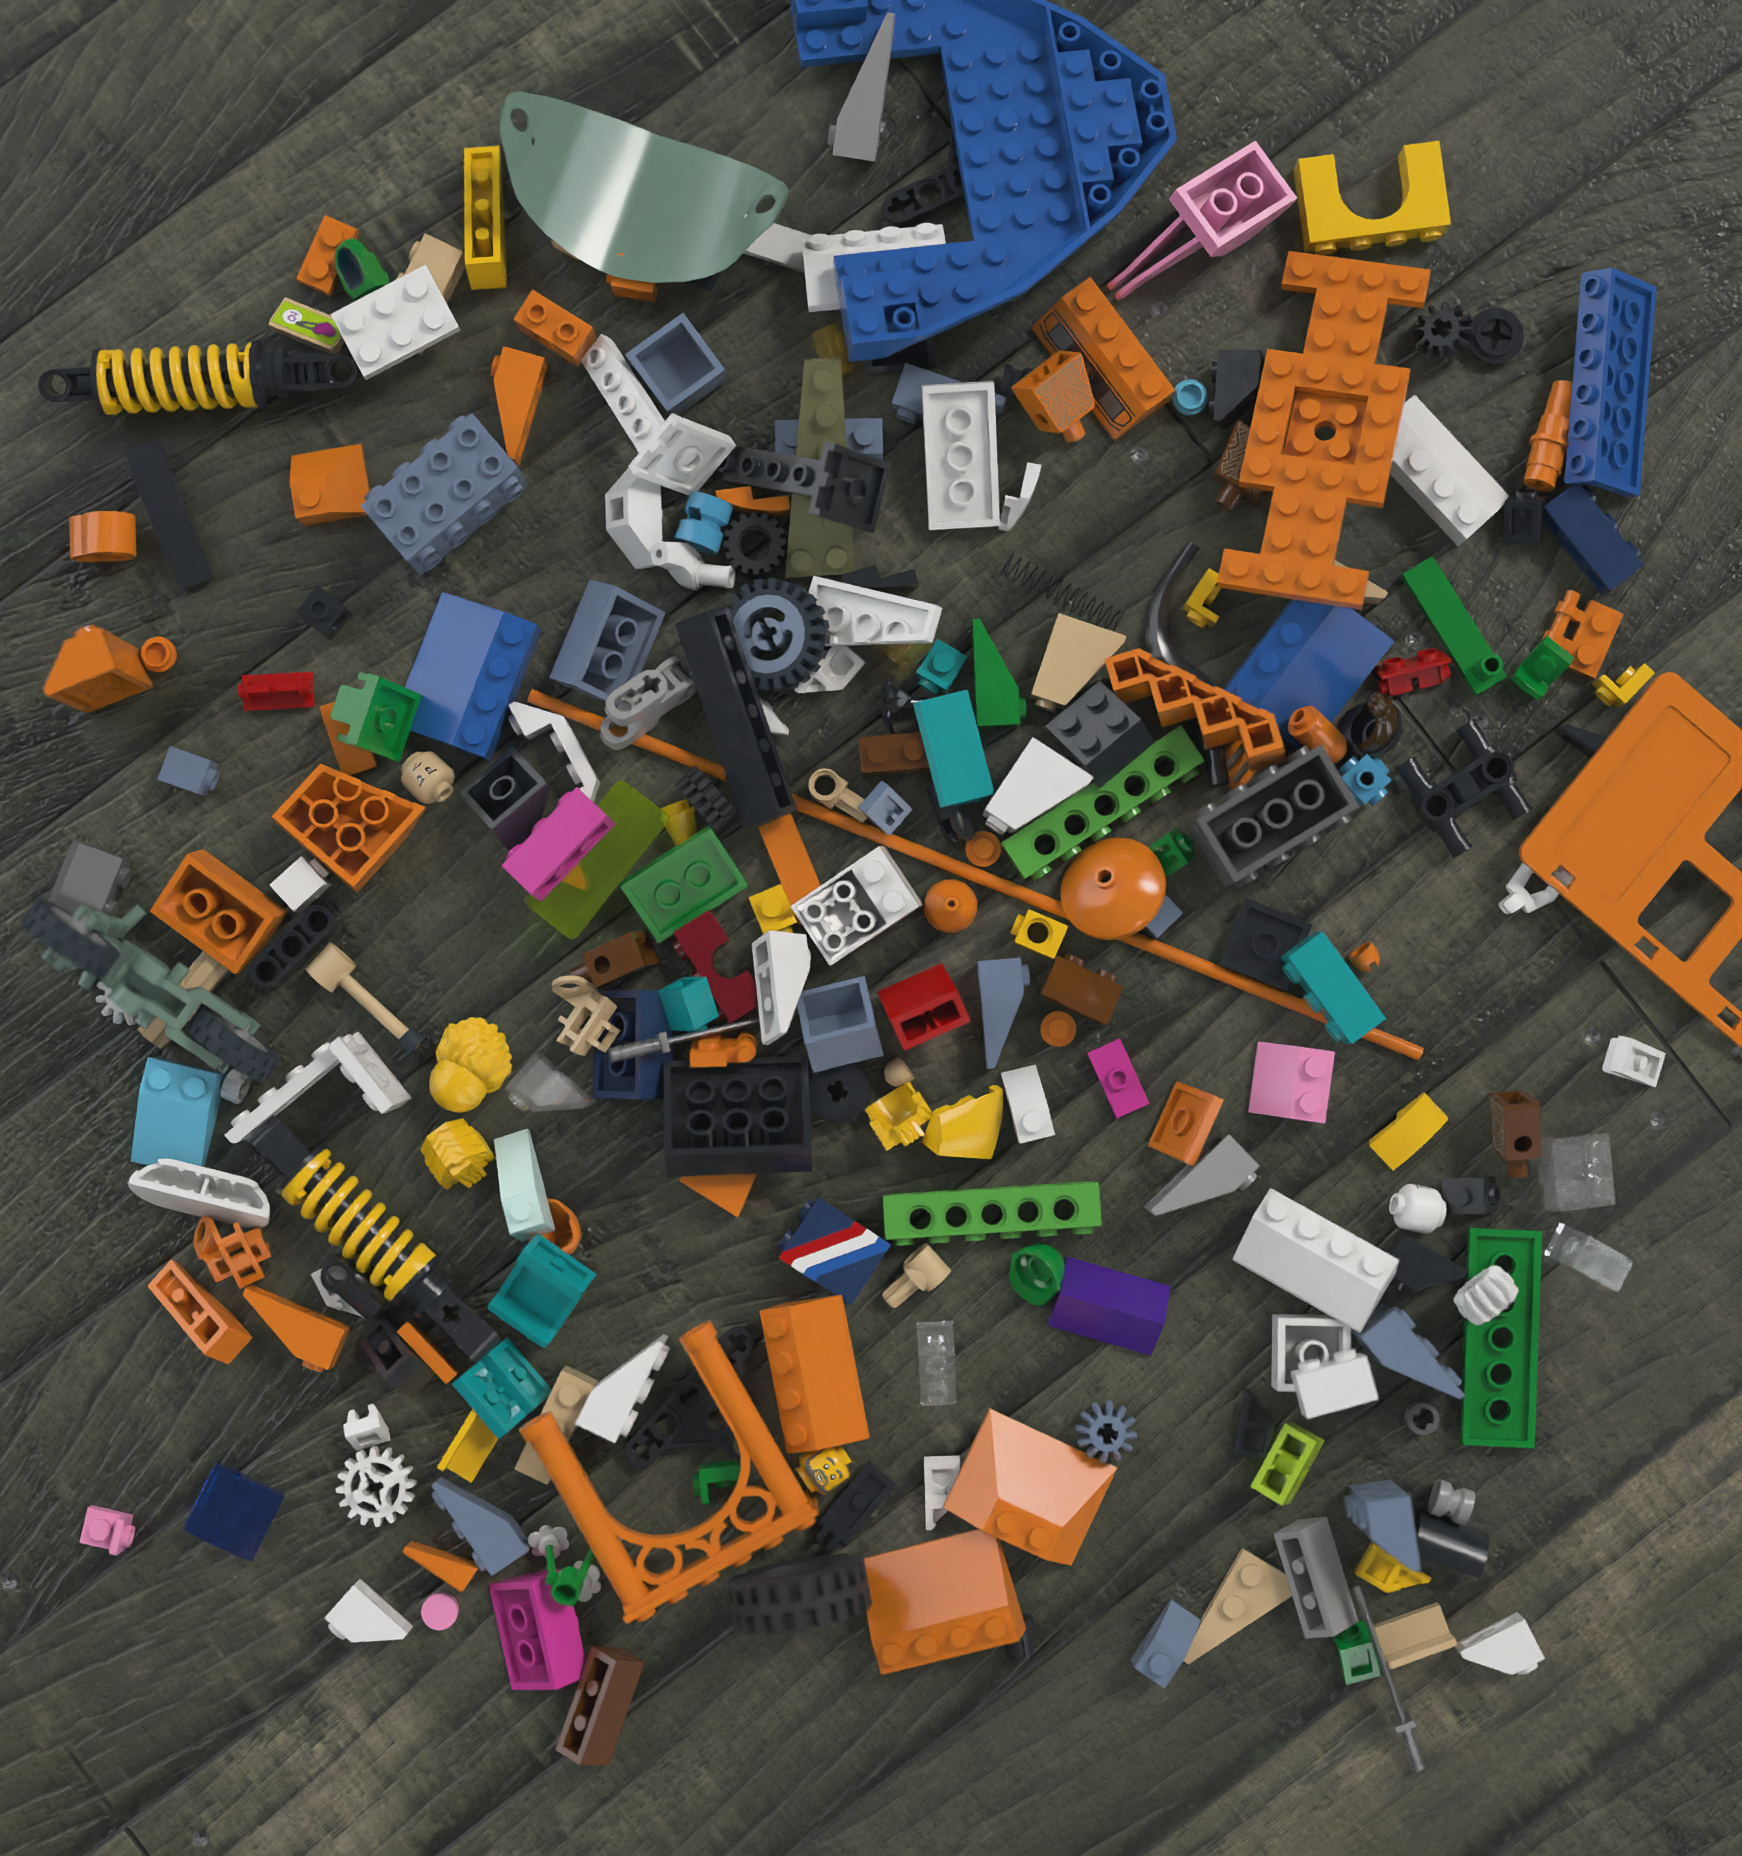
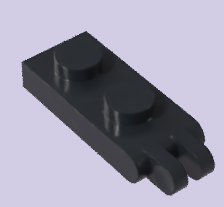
M868 1460L816 1522L820 1530L812 1538V1541L818 1545L828 1534L831 1539L823 1548L826 1553L829 1554L837 1544L844 1548L896 1487L897 1483L872 1461Z

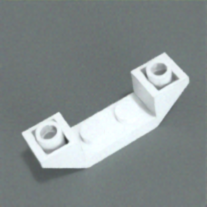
M518 702L509 704L513 714L508 716V719L517 735L524 733L525 737L531 740L552 728L555 732L549 735L559 753L566 751L571 761L566 767L576 785L580 782L583 783L584 786L579 789L594 803L600 782L568 721L561 715Z

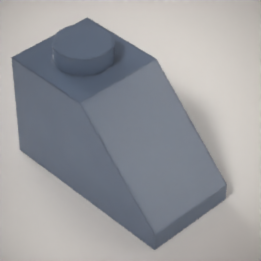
M1170 1599L1131 1657L1134 1668L1165 1689L1184 1661L1201 1623V1619Z

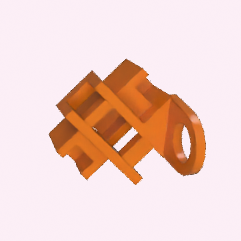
M203 1216L197 1224L193 1244L198 1259L204 1260L215 1282L217 1283L233 1275L238 1287L241 1289L264 1278L265 1276L259 1262L271 1257V1251L268 1242L265 1243L260 1226L243 1233L239 1223L236 1222L233 1224L236 1232L221 1238L213 1219L209 1216ZM205 1227V1233L203 1239L201 1240L202 1232ZM241 1247L244 1248V1251L230 1257L229 1253ZM255 1269V1272L243 1278L240 1276V1274L248 1270Z

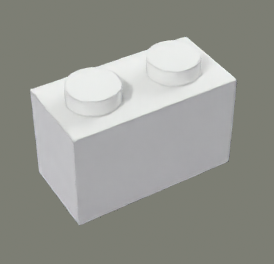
M1348 1349L1333 1354L1334 1360L1320 1363L1319 1359H1311L1299 1363V1369L1290 1373L1302 1415L1308 1419L1378 1400L1367 1356L1362 1353H1355V1349Z

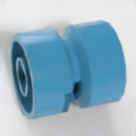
M691 491L684 509L688 515L687 519L680 520L674 539L677 542L689 543L698 551L717 555L724 538V534L720 530L722 527L728 526L734 509L733 505L715 496Z

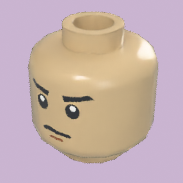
M419 751L412 754L403 763L401 768L402 785L419 802L431 804L437 801L440 803L451 795L454 772L436 753L431 751L422 753Z

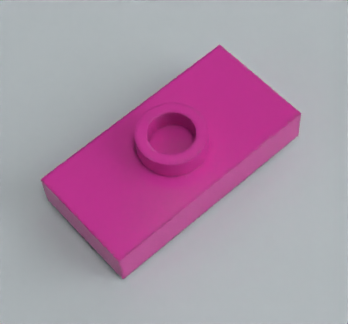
M1120 1038L1087 1053L1116 1118L1150 1104Z

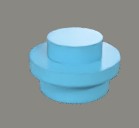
M1192 379L1180 382L1175 387L1172 397L1175 409L1181 414L1189 416L1201 412L1208 400L1207 390L1203 384Z

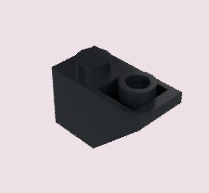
M1218 350V359L1212 362L1211 379L1212 383H1216L1215 396L1210 397L1209 414L1210 418H1214L1215 423L1220 429L1230 427L1256 402L1266 358L1261 350Z

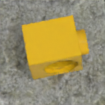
M1028 909L1025 916L1017 915L1010 934L1016 936L1013 944L1053 960L1068 926ZM1038 923L1046 928L1047 937L1043 943H1034L1028 938L1027 930L1030 925Z

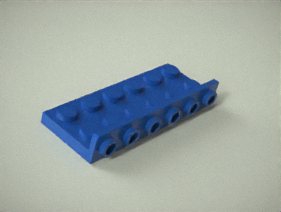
M1612 267L1584 272L1581 275L1568 431L1569 444L1567 447L1564 481L1570 485L1587 483L1625 497L1640 496L1657 287Z

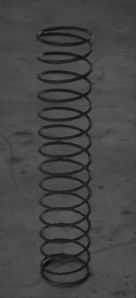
M1011 552L1000 575H1002L1006 569L1005 577H1008L1018 564L1013 577V582H1015L1026 569L1021 583V586H1024L1035 572L1032 582L1030 584V591L1034 589V587L1037 585V583L1043 576L1042 582L1038 590V595H1040L1045 590L1047 585L1052 580L1046 595V600L1051 597V595L1054 593V591L1060 584V587L1054 600V604H1056L1061 599V597L1068 589L1062 608H1065L1071 601L1073 596L1076 594V597L1071 607L1072 613L1075 611V609L1078 607V605L1085 597L1081 610L1079 612V617H1081L1085 613L1090 604L1093 602L1087 618V622L1090 621L1102 605L1095 626L1099 625V623L1105 617L1107 612L1110 610L1104 625V629H1107L1109 627V625L1112 623V621L1118 614L1117 620L1112 630L1113 632L1115 631L1123 614L1125 613L1124 611L1121 614V609L1118 610L1112 618V620L1106 626L1113 609V605H1111L1098 622L1105 601H1102L1100 603V605L1097 607L1095 612L1090 617V614L1096 601V596L1093 597L1088 606L1082 612V609L1088 596V592H1086L1083 595L1081 600L1073 609L1080 591V587L1076 589L1071 598L1065 604L1072 583H1070L1066 587L1064 592L1056 601L1064 580L1062 578L1057 584V586L1054 588L1052 593L1048 596L1053 581L1055 579V574H1053L1047 582V584L1045 585V587L1040 592L1041 586L1047 574V569L1042 573L1040 578L1032 587L1039 565L1035 567L1033 572L1030 574L1028 579L1023 584L1031 561H1029L1025 565L1021 573L1015 579L1017 571L1022 561V556L1018 559L1014 567L1007 575L1009 566L1014 556V552Z

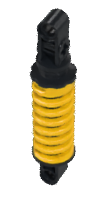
M253 340L245 346L244 352H240L235 343L228 344L226 355H221L220 348L216 344L209 345L206 356H202L201 349L197 345H192L189 347L188 356L183 357L182 350L178 346H172L169 351V357L164 358L162 349L153 347L150 351V364H146L143 350L134 348L131 352V365H127L125 353L121 349L104 350L103 348H95L91 357V366L61 367L48 370L40 376L38 389L40 394L51 402L94 400L98 413L102 417H109L118 414L123 408L132 414L138 413L142 408L147 412L155 413L161 406L166 411L174 412L180 405L185 410L193 411L199 404L204 409L212 410L218 403L223 408L231 409L236 405L237 401L245 408L258 407V409H265L268 398L271 396L289 399L291 390L301 392L325 390L326 388H344L356 383L362 373L352 354L304 353L288 356L285 348H277L275 352H264L260 341ZM339 360L347 362L352 369L351 377L348 380H342L336 375L335 366ZM55 375L62 377L66 383V390L63 394L57 393L52 387V380Z
M274 1115L246 1140L262 1159L270 1163L284 1177L275 1193L279 1197L282 1196L291 1205H298L304 1202L301 1208V1216L305 1219H312L318 1216L315 1221V1229L320 1233L331 1230L328 1241L333 1246L345 1243L342 1250V1256L345 1259L350 1260L360 1256L356 1262V1270L366 1273L373 1269L369 1281L376 1287L384 1283L387 1284L384 1290V1297L390 1302L389 1304L392 1307L405 1302L413 1309L414 1312L412 1314L417 1319L425 1315L473 1365H476L501 1340L500 1336L483 1319L474 1314L450 1290L453 1281L449 1277L443 1278V1275L439 1274L436 1270L442 1259L439 1255H435L424 1243H419L412 1248L408 1244L413 1238V1232L410 1229H406L398 1235L394 1229L399 1225V1218L391 1216L388 1220L384 1221L380 1216L386 1210V1206L379 1202L374 1207H371L367 1203L372 1197V1192L369 1189H364L354 1198L350 1192L358 1184V1178L350 1176L342 1184L336 1180L345 1169L341 1162H337L331 1169L326 1171L331 1163L329 1160L331 1152L326 1144H322L312 1152H309ZM444 1308L449 1311L454 1308L458 1309L457 1319L459 1322L457 1324L452 1320L447 1324L443 1321L445 1315Z

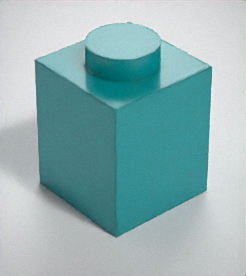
M682 977L658 990L670 1031H686L688 1034L705 1030L708 1022L719 1017L707 977Z

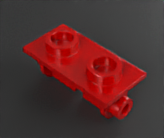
M1434 648L1417 652V656L1407 659L1402 657L1388 658L1382 662V665L1373 668V671L1382 679V681L1377 682L1379 693L1381 695L1387 694L1388 697L1413 691L1411 678L1414 677L1417 678L1419 689L1443 684L1445 679L1451 677L1450 669L1447 663H1451V659L1441 650L1438 651V649Z
M313 671L242 675V684H238V696L243 698V711L315 707Z

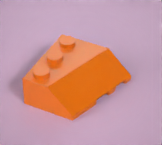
M320 763L271 817L287 834L353 891L358 893L406 840L426 810V807L407 801L386 790L378 789Z

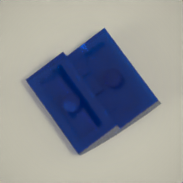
M215 1462L183 1529L218 1548L252 1562L284 1499V1494L281 1491L250 1480L247 1474Z

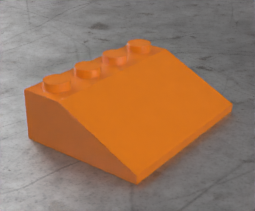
M980 1529L864 1558L872 1606H869L870 1609L867 1611L868 1624L881 1675L1017 1642L1026 1631L1000 1539Z

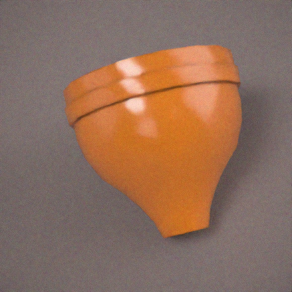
M943 880L934 884L928 890L924 899V914L928 922L935 929L944 933H958L967 929L974 921L978 911L977 899L973 890L958 880Z

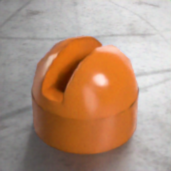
M1368 941L1353 950L1348 959L1357 970L1371 972L1372 969L1369 964L1373 963L1377 967L1380 962V954L1374 944Z

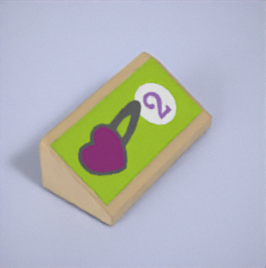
M286 297L268 324L274 332L329 354H339L344 343V339L331 315Z

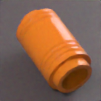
M1305 706L1292 713L1288 723V732L1303 747L1307 746L1309 751L1322 745L1333 764L1344 757L1347 751L1345 736L1314 706Z

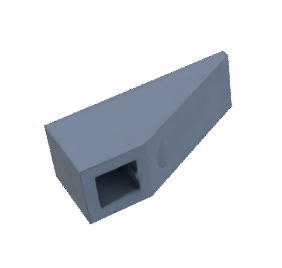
M442 1477L431 1485L435 1490L432 1492L434 1501L442 1511L448 1510L454 1519V1522H452L454 1531L462 1541L468 1540L474 1549L472 1557L482 1571L487 1569L490 1575L493 1576L527 1553L531 1548L528 1538L514 1517L509 1513Z

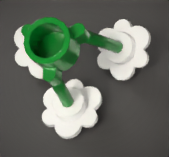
M544 1525L540 1528L539 1532H533L529 1535L528 1543L532 1547V1553L535 1556L544 1555L546 1558L548 1574L545 1582L553 1586L551 1590L553 1599L559 1604L571 1607L578 1600L582 1602L588 1601L593 1593H597L601 1589V1583L598 1581L601 1575L600 1570L597 1566L591 1565L595 1558L593 1551L590 1548L584 1562L576 1561L573 1567H565L556 1572L555 1558L560 1555V1550H566L569 1547V1542L566 1539L567 1530L563 1527H554L552 1529L550 1526Z

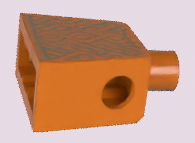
M1059 350L1011 388L1039 430L1058 434L1062 433L1065 441L1071 443L1085 435L1080 419L1094 408L1095 402L1082 354Z

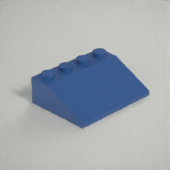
M442 592L405 688L422 695L410 731L491 762L511 711L509 704L515 701L542 632L540 627L533 622L504 611Z
M1291 599L1224 686L1223 690L1240 697L1243 702L1259 710L1262 708L1274 714L1281 738L1299 750L1303 746L1288 732V723L1292 713L1305 706H1314L1332 723L1394 643V640L1351 608Z

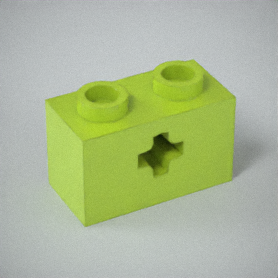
M1294 1422L1285 1423L1250 1487L1281 1506L1291 1504L1325 1440Z

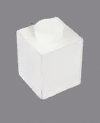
M301 856L276 878L270 886L294 912L301 913L326 891L332 883L326 878L329 871L317 858L310 860Z

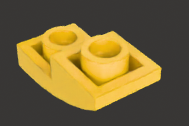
M1423 1092L1397 1112V1119L1369 1140V1146L1392 1170H1395L1419 1150L1447 1122L1448 1117Z

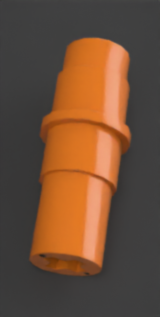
M1558 380L1553 382L1544 415L1540 418L1536 434L1531 436L1529 444L1532 448L1523 483L1529 488L1544 492L1553 491L1557 478L1561 474L1569 444L1568 431L1572 382Z

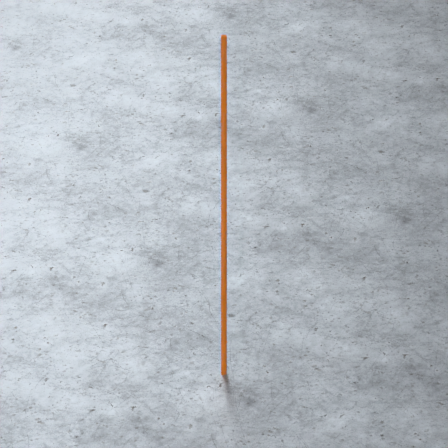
M534 689L531 690L527 700L531 704L600 731L602 721L605 719ZM616 725L610 728L609 731L614 736L622 737L627 733L628 728ZM646 734L631 743L687 767L693 768L696 765L703 773L727 782L724 766ZM792 794L797 811L1069 920L1063 910L1061 901L892 833L889 836L877 827ZM1138 932L1128 937L1117 939L1325 1024L1328 1023L1321 1012L1315 1013L1304 999ZM1373 1028L1361 1037L1417 1061L1420 1060L1424 1050L1421 1046Z

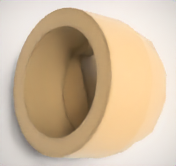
M899 1056L892 1059L885 1067V1079L892 1086L900 1087L908 1081L911 1082L915 1079L910 1069Z

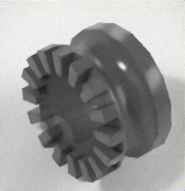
M1423 1401L1413 1402L1405 1410V1423L1416 1434L1429 1435L1438 1427L1440 1421L1439 1414L1431 1404ZM1422 1408L1428 1409L1431 1414L1430 1422H1425L1423 1428L1416 1427L1413 1423V1415L1420 1414Z

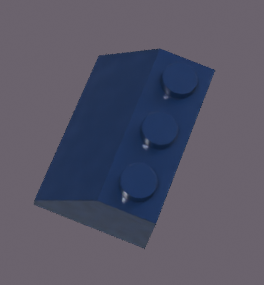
M598 991L617 1006L608 1022L617 1027L620 1032L609 1048L633 1044L646 1039H654L656 1034L666 1032L667 1038L673 1037V1031H670L658 991ZM604 1029L598 1038L599 1042L603 1041L609 1032L608 1029ZM674 1044L669 1045L670 1052L660 1054L659 1051L613 1063L610 1060L608 1050L605 1053L594 1046L593 1098L664 1099V1061H673Z

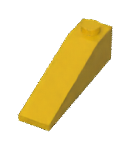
M499 146L464 148L465 267L471 290L507 288Z

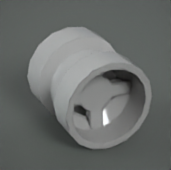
M1438 1479L1429 1497L1428 1513L1438 1517L1446 1514L1453 1522L1465 1525L1474 1507L1475 1492L1464 1487L1453 1490L1450 1482Z

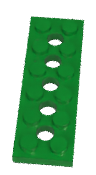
M1467 1227L1466 1270L1468 1272L1465 1283L1483 1269L1494 1266L1499 1256L1507 1255L1511 1258L1513 1264L1508 1274L1514 1280V1284L1519 1290L1510 1307L1505 1311H1501L1499 1315L1494 1316L1488 1322L1475 1325L1467 1318H1464L1461 1392L1465 1396L1461 1398L1460 1444L1535 1448L1542 1231ZM1500 1327H1505L1510 1333V1340L1504 1347H1496L1492 1342L1493 1332ZM1496 1364H1505L1509 1370L1508 1378L1503 1383H1494L1490 1376L1491 1369ZM1496 1400H1504L1507 1404L1506 1415L1498 1420L1493 1419L1489 1413L1490 1405Z

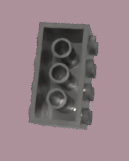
M1322 745L1309 751L1307 746H1304L1286 758V762H1284L1285 767L1279 770L1276 764L1252 779L1255 783L1252 787L1247 788L1246 784L1243 783L1221 797L1225 802L1224 804L1217 807L1212 802L1191 816L1194 822L1187 828L1223 887L1233 884L1235 889L1247 884L1259 876L1256 869L1264 866L1267 871L1290 857L1287 853L1289 849L1294 847L1296 852L1321 839L1317 832L1325 829L1328 834L1352 820L1349 813L1359 808V805Z

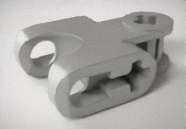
M670 657L655 670H645L607 697L604 709L608 716L602 721L600 737L608 747L613 750H621L652 730L658 724L662 715L687 701L697 691L696 684L692 678L689 679L680 669L681 661L678 657ZM619 701H622L621 704L616 708L615 704ZM619 725L622 727L627 726L628 731L624 736L617 737L612 735L609 729Z

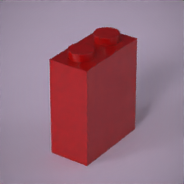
M942 963L877 992L904 1051L970 1022L960 995Z

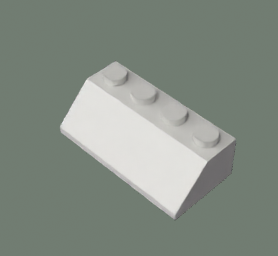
M922 223L916 227L908 228L890 226L878 231L863 232L861 230H852L845 234L827 235L820 233L808 238H801L809 312L840 309L833 267L834 256L946 244L943 224Z
M1415 395L1404 403L1390 474L1449 538L1459 546L1505 504V500L1509 495Z
M1271 1188L1253 1215L1233 1257V1261L1361 1333L1396 1274L1399 1262L1393 1256Z

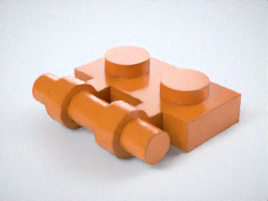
M1567 590L1563 601H1559L1554 612L1557 615L1551 629L1545 631L1543 638L1547 635L1574 657L1567 670L1593 680L1598 674L1624 614L1593 600L1588 601L1584 611H1581L1576 607L1581 595L1575 591ZM1569 621L1578 624L1571 640L1563 636Z
M744 1031L737 1038H729V1035L718 1033L693 1039L690 1049V1067L727 1066V1063L749 1062L756 1054L757 1037L750 1031Z

